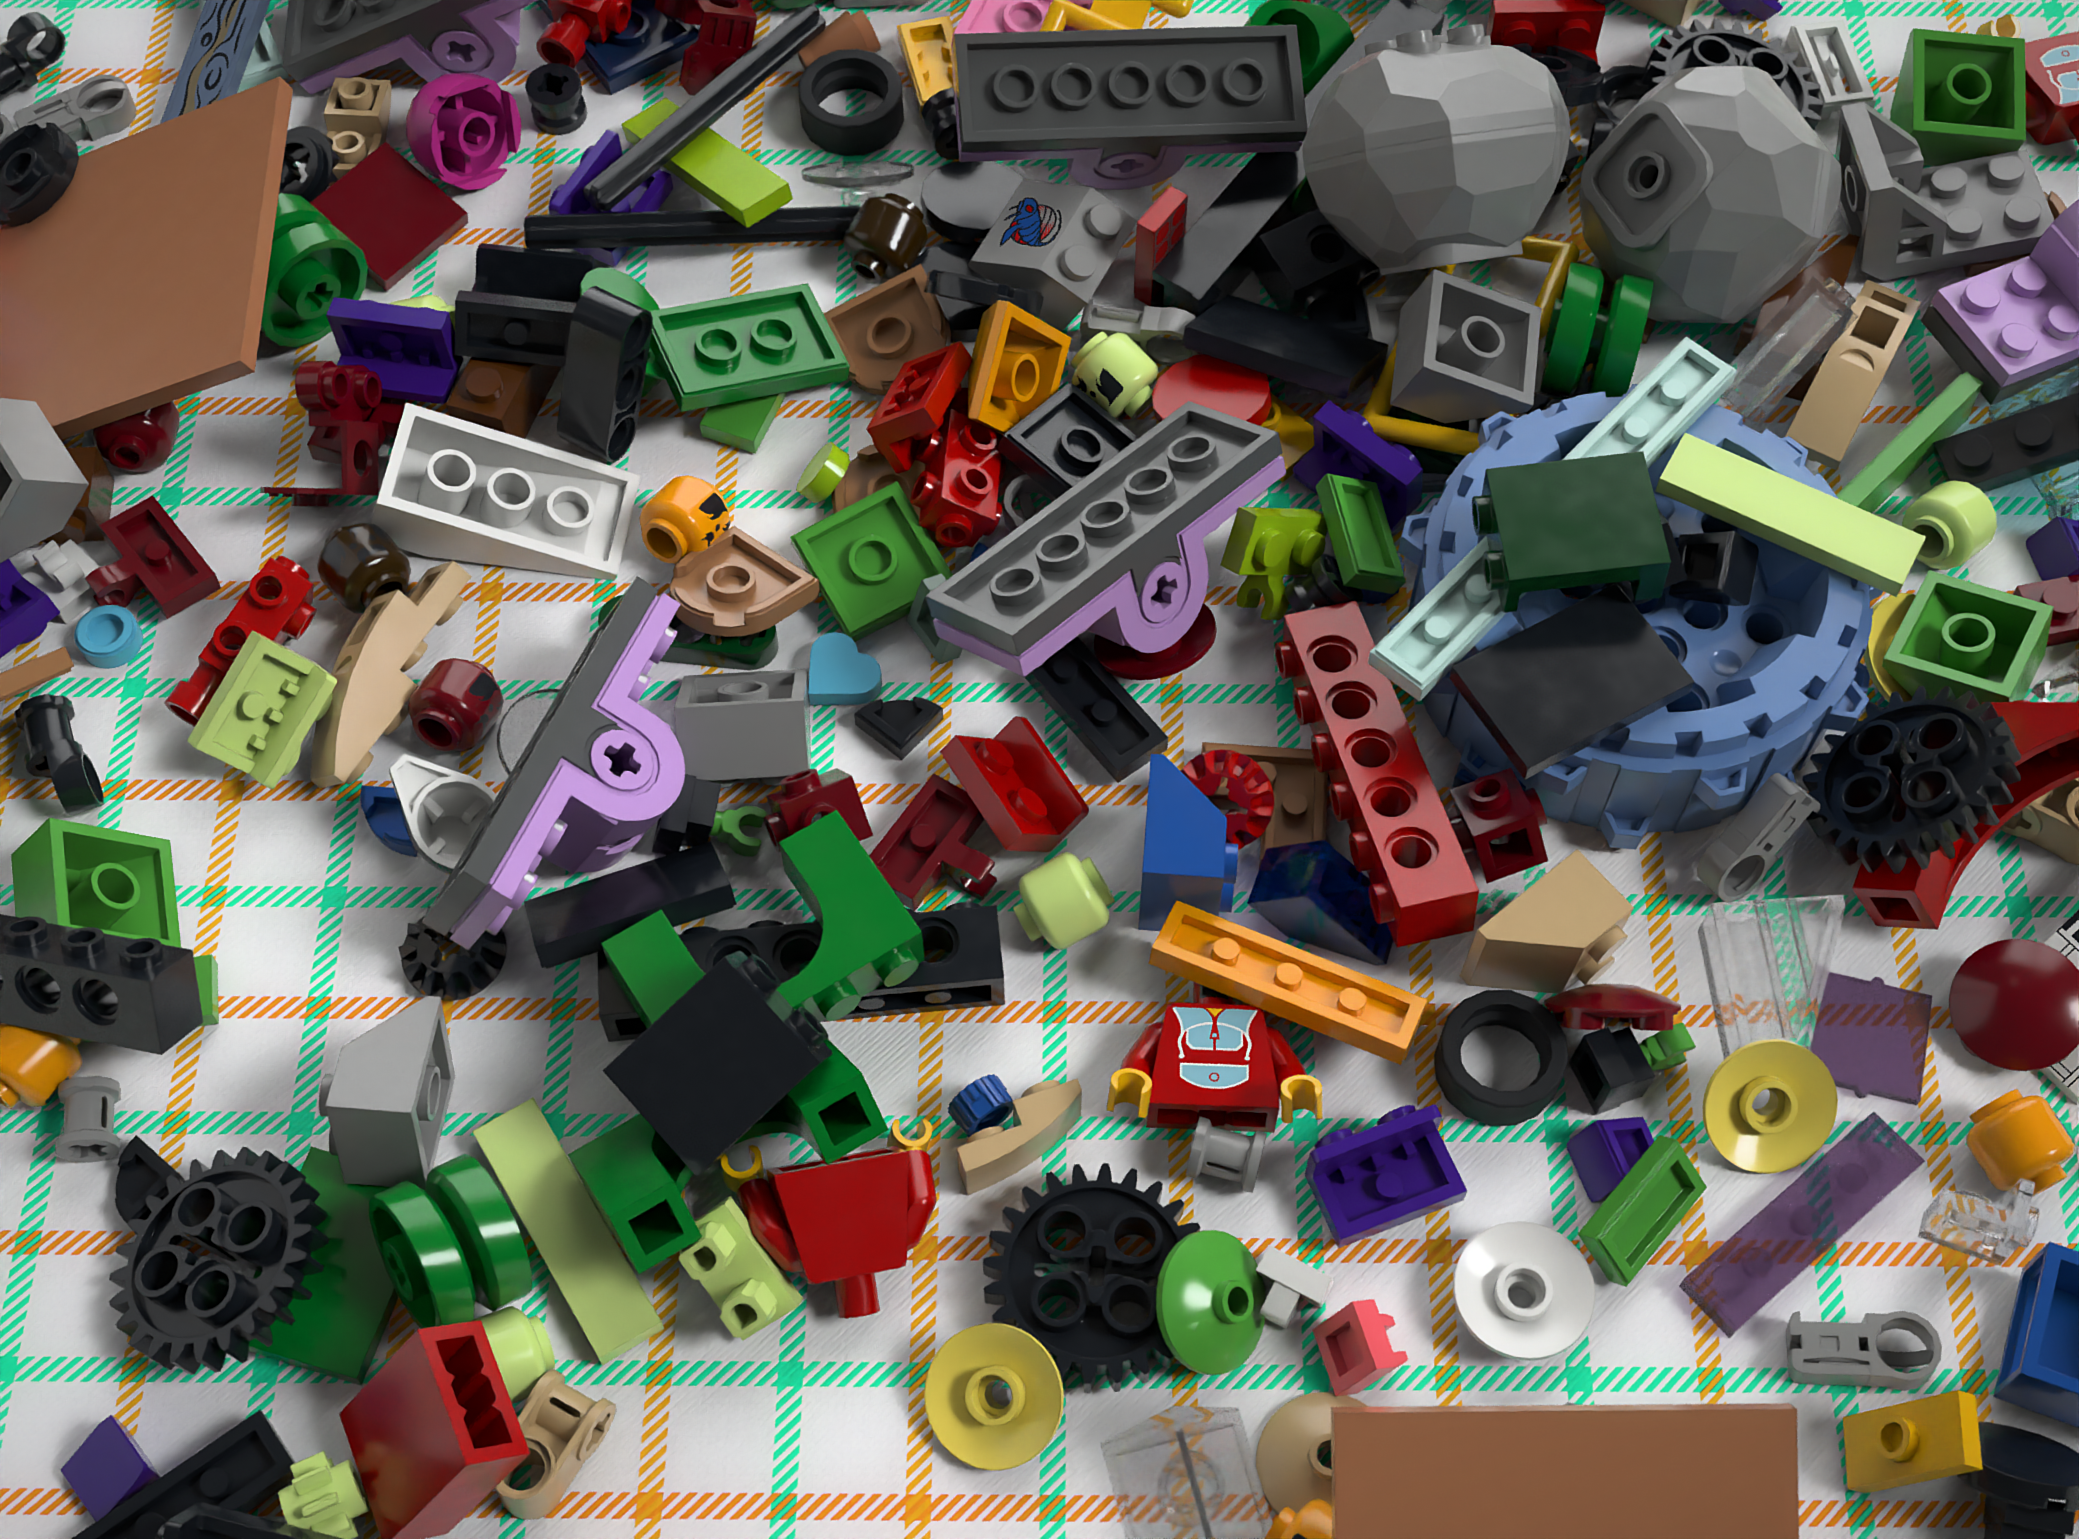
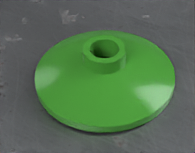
M1197 1231L1181 1239L1167 1255L1159 1274L1156 1289L1157 1318L1166 1345L1181 1364L1194 1372L1206 1375H1221L1240 1367L1255 1350L1265 1323V1318L1260 1314V1311L1266 1300L1263 1278L1256 1272L1258 1265L1250 1251L1241 1241L1223 1231Z

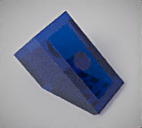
M1325 840L1266 848L1247 902L1251 908L1288 938L1376 966L1387 964L1394 940L1387 923L1378 924L1375 920L1369 899L1371 881L1364 873L1358 872L1349 860Z

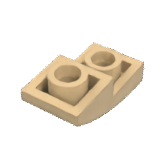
M361 77L335 78L323 115L328 130L326 136L333 140L332 150L341 158L339 163L333 168V173L338 180L386 141L392 93L390 80L365 79Z
M1078 1079L1062 1084L1057 1080H1048L1031 1086L1022 1093L1021 1098L1013 1100L1014 1128L1005 1131V1128L1001 1126L989 1127L976 1132L967 1139L965 1145L957 1147L958 1171L967 1195L988 1188L1022 1170L1052 1148L1070 1130L1081 1116L1082 1089Z

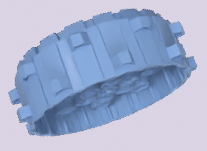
M1632 384L1627 393L1623 394L1622 397H1606L1605 391L1583 394L1561 400L1560 403L1552 404L1548 409L1543 411L1537 409L1519 418L1500 411L1483 421L1478 435L1480 447L1473 454L1470 452L1458 464L1446 480L1441 498L1433 497L1420 514L1406 517L1398 552L1418 566L1408 613L1486 536L1476 535L1472 519L1473 496L1482 495L1486 469L1563 460L1638 384ZM1712 404L1684 432L1838 499L1820 473L1814 476L1805 467L1808 454L1806 448L1790 436L1780 438L1768 429H1765L1761 434L1743 424L1744 416ZM1684 433L1648 469L1657 508L1669 522L1676 546L1678 547L1681 534L1735 531L1756 544L1759 548L1752 593L1748 605L1731 606L1674 598L1669 595L1670 586L1663 588L1661 598H1653L1643 604L1635 605L1694 680L1690 693L1525 780L1449 679L1451 670L1422 699L1427 713L1442 737H1447L1462 755L1456 774L1461 769H1465L1478 779L1482 776L1492 775L1511 768L1517 780L1523 782V785L1526 786L1525 790L1530 788L1536 790L1546 816L1565 823L1571 821L1597 828L1596 831H1601L1604 834L1609 846L1614 848L1636 850L1647 832L1673 831L1675 834L1719 824L1722 819L1740 812L1767 779L1775 773H1780L1796 783L1793 773L1796 770L1800 771L1807 764L1811 755L1822 741L1827 729L1850 732L1869 702L1866 693L1868 691L1870 675L1867 667L1861 664L1860 660L1866 651L1871 632L1873 609L1870 608V601L1881 596L1883 591L1656 492L1659 479ZM1586 585L1527 592L1519 600L1517 611L1507 612L1458 663L1602 589L1591 592L1589 586ZM1564 594L1573 595L1579 599H1572L1565 596ZM1396 623V624L1390 626L1389 632H1390L1398 623ZM1690 624L1697 625V626L1701 627L1702 629H1697V628H1695V627H1692ZM1753 639H1757V640H1759V641H1762L1764 644H1760V643H1758V642H1755ZM1478 755L1486 761L1479 769L1471 763Z

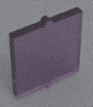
M1823 970L1819 978L1810 1051L1818 1056L1826 1065L1836 1087L1853 1090L1855 1095L1861 1099L1866 1098L1870 1094L1917 1106L1921 1101L1932 995L1885 985L1880 977H1874L1871 981Z

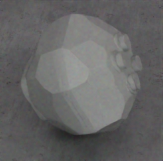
M1483 24L1457 27L1447 30V34L1433 36L1432 30L1414 31L1397 35L1396 40L1365 45L1366 57L1360 58L1357 63L1343 71L1318 102L1303 142L1302 152L1305 174L1320 212L1347 243L1379 267L1380 275L1523 254L1522 240L1534 229L1555 191L1565 164L1571 135L1568 109L1557 82L1547 66L1511 46L1491 45L1490 35L1484 36Z
M1748 66L1693 67L1676 70L1636 103L1611 130L1606 140L1585 163L1581 173V187L1579 190L1584 240L1614 283L1623 273L1645 277L1654 281L1647 316L1650 319L1669 323H1737L1793 280L1822 241L1839 206L1842 184L1841 165L1768 72Z

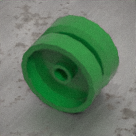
M280 193L278 197L260 331L280 346L300 347L318 341L329 334L332 330L326 314L333 298L359 300L365 289L368 265L363 251L300 195Z
M1570 262L1561 299L1556 298L1544 343L1543 352L1547 353L1540 391L1569 397L1577 390L1585 362L1593 364L1588 387L1589 394L1604 391L1606 397H1622L1623 394H1626L1629 390L1642 342L1654 281L1645 277L1623 273L1614 283L1607 308L1599 307L1604 283L1601 269Z
M462 1154L432 1168L427 1174L425 1191L413 1183L404 1181L374 1195L368 1202L369 1220L385 1269L399 1298L420 1329L471 1322L474 1320L475 1301L495 1312L525 1297L532 1291L531 1267L518 1225L504 1196L492 1177L474 1157Z

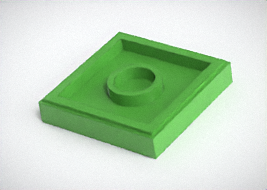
M898 481L790 537L791 544L807 572L819 580V593L843 634L851 637L854 642L908 615L921 580L941 573L946 580L953 576L926 528L919 526V517Z

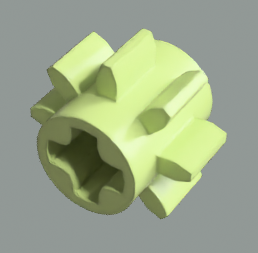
M322 1451L290 1465L295 1478L292 1480L293 1485L278 1491L280 1504L288 1525L343 1539L357 1537L358 1533L354 1525L355 1517L370 1511V1506L362 1481L352 1461L348 1459L334 1466L332 1459H328L325 1451Z

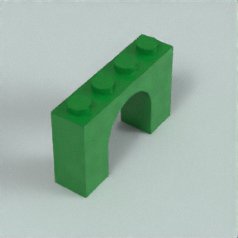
M837 810L779 842L786 875L823 929L819 948L811 962L798 975L782 983L776 989L794 1010L803 1007L813 1014L819 1022L824 1019L835 1021L854 1010L859 1004L861 997L883 984L887 987L900 984L917 970L919 963L925 960L922 931ZM662 910L655 912L601 943L611 973L646 1028L650 1027L706 974L697 965Z
M827 1038L824 1043L829 1047L833 1055L822 1065L814 1069L737 1140L733 1146L765 1134L792 1133L806 1140L828 1165L889 1129L862 1072ZM641 1113L568 1154L597 1210L638 1274L702 1238L681 1196L685 1185L694 1173Z

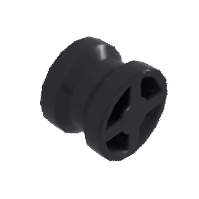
M560 63L542 65L531 72L526 80L525 88L529 102L532 104L531 113L535 125L541 131L550 135H564L580 128L586 120L587 108L584 97L581 95L582 85L579 74L572 67Z
M948 88L937 92L927 100L921 112L922 120L925 127L932 133V144L939 156L948 160H959L954 88Z
M1322 554L1312 563L1311 572L1306 577H1295L1285 587L1286 598L1296 613L1351 601H1357L1359 605L1363 600V593L1360 588L1343 585L1337 560L1328 554Z

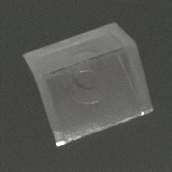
M1172 1406L1101 1443V1450L1125 1539H1264L1273 1524L1239 1407Z

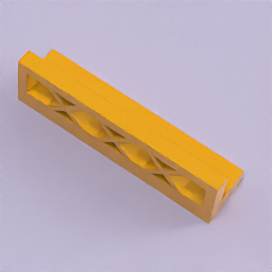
M1176 900L1152 946L1148 963L1399 1065L1407 1058L1427 1002L1425 998Z

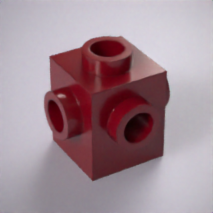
M838 768L818 775L817 769H808L795 773L780 781L782 790L766 796L772 814L764 817V823L770 840L778 853L781 852L780 841L835 810L842 816L858 841L873 836L852 775Z
M1511 768L1492 775L1482 776L1473 782L1450 790L1457 816L1449 818V821L1463 854L1472 853L1486 883L1548 861L1540 831V826L1547 824L1542 803L1534 788L1523 791Z

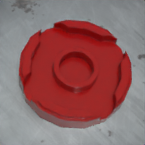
M1205 354L1194 355L1172 365L1158 378L1152 391L1155 418L1159 423L1188 401L1259 426L1266 421L1272 407L1267 374Z

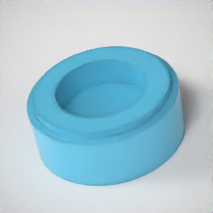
M103 605L90 610L79 620L74 633L76 645L84 658L93 666L104 669L116 668L128 663L138 654L143 643V633L135 617L129 610L118 605Z

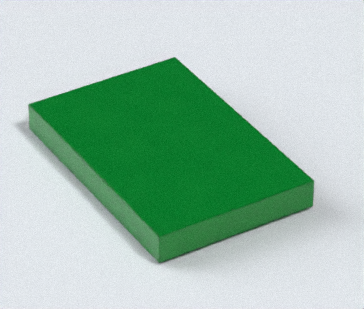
M808 283L649 311L653 317L650 346L681 412L836 383L848 379L850 365Z
M311 1147L300 1172L306 1176L305 1181L319 1191L320 1195L314 1203L326 1211L328 1215L315 1228L329 1238V1244L311 1252V1257L324 1265L323 1272L305 1276L301 1283L313 1294L311 1299H293L288 1305V1308L293 1313L295 1322L292 1325H288L276 1320L270 1326L273 1344L267 1347L254 1338L249 1342V1352L362 1386L399 1298L383 1264L369 1220L368 1202L374 1195L391 1187L345 1183L338 1155H331L329 1151ZM255 1271L253 1279L258 1278L262 1272Z

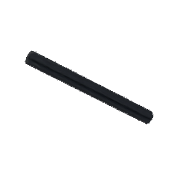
M812 4L799 8L584 187L583 194L592 209L598 213L610 211L822 33L826 27V20L820 15L819 9Z
M861 206L779 208L748 228L723 210L528 215L523 223L524 240L527 248L540 250L843 240L844 234Z

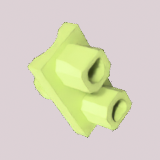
M731 1196L694 1220L702 1238L680 1250L678 1260L693 1280H699L721 1310L720 1319L733 1337L741 1338L743 1341L800 1305L803 1297L786 1273L753 1236L748 1220Z

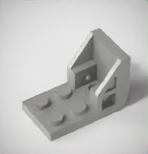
M1865 102L1841 106L1835 157L1841 165L1842 184L1839 207L1848 233L1860 237L1855 254L1862 271L1884 281L2032 253L2043 233L2054 221L2027 149L1923 169L1924 159L1918 142L1914 137Z

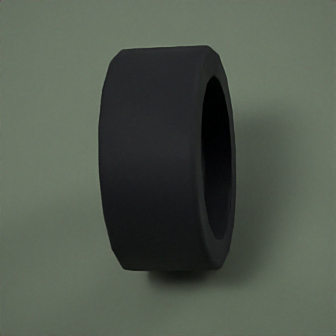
M847 49L823 55L805 69L798 83L802 128L810 141L826 152L842 156L867 155L884 148L897 137L904 122L901 77L893 64L877 53L860 49ZM846 89H861L873 92L884 100L873 111L860 116L844 117L829 113L819 106L829 95Z
M1486 990L1464 999L1447 1016L1434 1054L1436 1081L1447 1101L1466 1117L1490 1126L1517 1125L1538 1116L1554 1099L1569 1060L1566 1035L1554 1014L1536 999L1512 990ZM1501 1025L1520 1032L1533 1043L1539 1054L1540 1068L1534 1081L1528 1087L1519 1091H1498L1480 1084L1467 1073L1461 1059L1463 1041L1472 1030L1481 1026Z

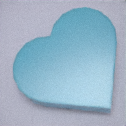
M832 632L822 635L813 643L810 652L808 695L810 705L866 704L878 696L882 688L880 665L870 655L858 653L857 645L851 637L843 633Z

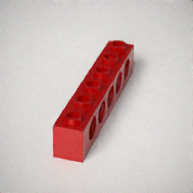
M1357 601L1284 615L1283 641L1275 643L1277 667L1282 679L1291 678L1293 682V705L1299 724H1309L1313 733L1311 736V750L1315 766L1319 773L1328 772L1332 783L1329 790L1334 815L1339 822L1347 820L1351 830L1349 834V847L1354 866L1358 872L1367 871L1371 881L1369 899L1375 920L1378 924L1387 923L1396 948L1474 931L1479 889L1390 679L1368 664L1370 651L1375 647V644Z

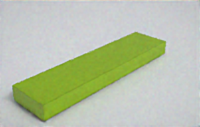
M664 98L625 121L621 126L626 140L633 145L637 144L680 107L669 99ZM707 128L663 165L664 168L747 228L793 200L787 181L711 128Z

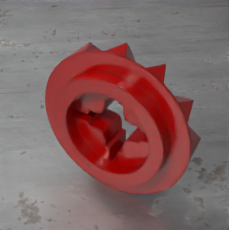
M1217 749L1197 755L1182 768L1181 772L1204 795L1208 796L1214 795L1225 778H1228L1226 788L1229 789L1228 799L1238 803V807L1241 808L1229 809L1225 814L1227 818L1226 843L1238 844V850L1258 839L1266 830L1274 811V792L1268 776L1254 760L1236 751Z

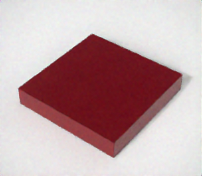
M386 141L310 203L331 221L333 226L344 233L363 251L368 265L367 275L386 292L468 224V213Z

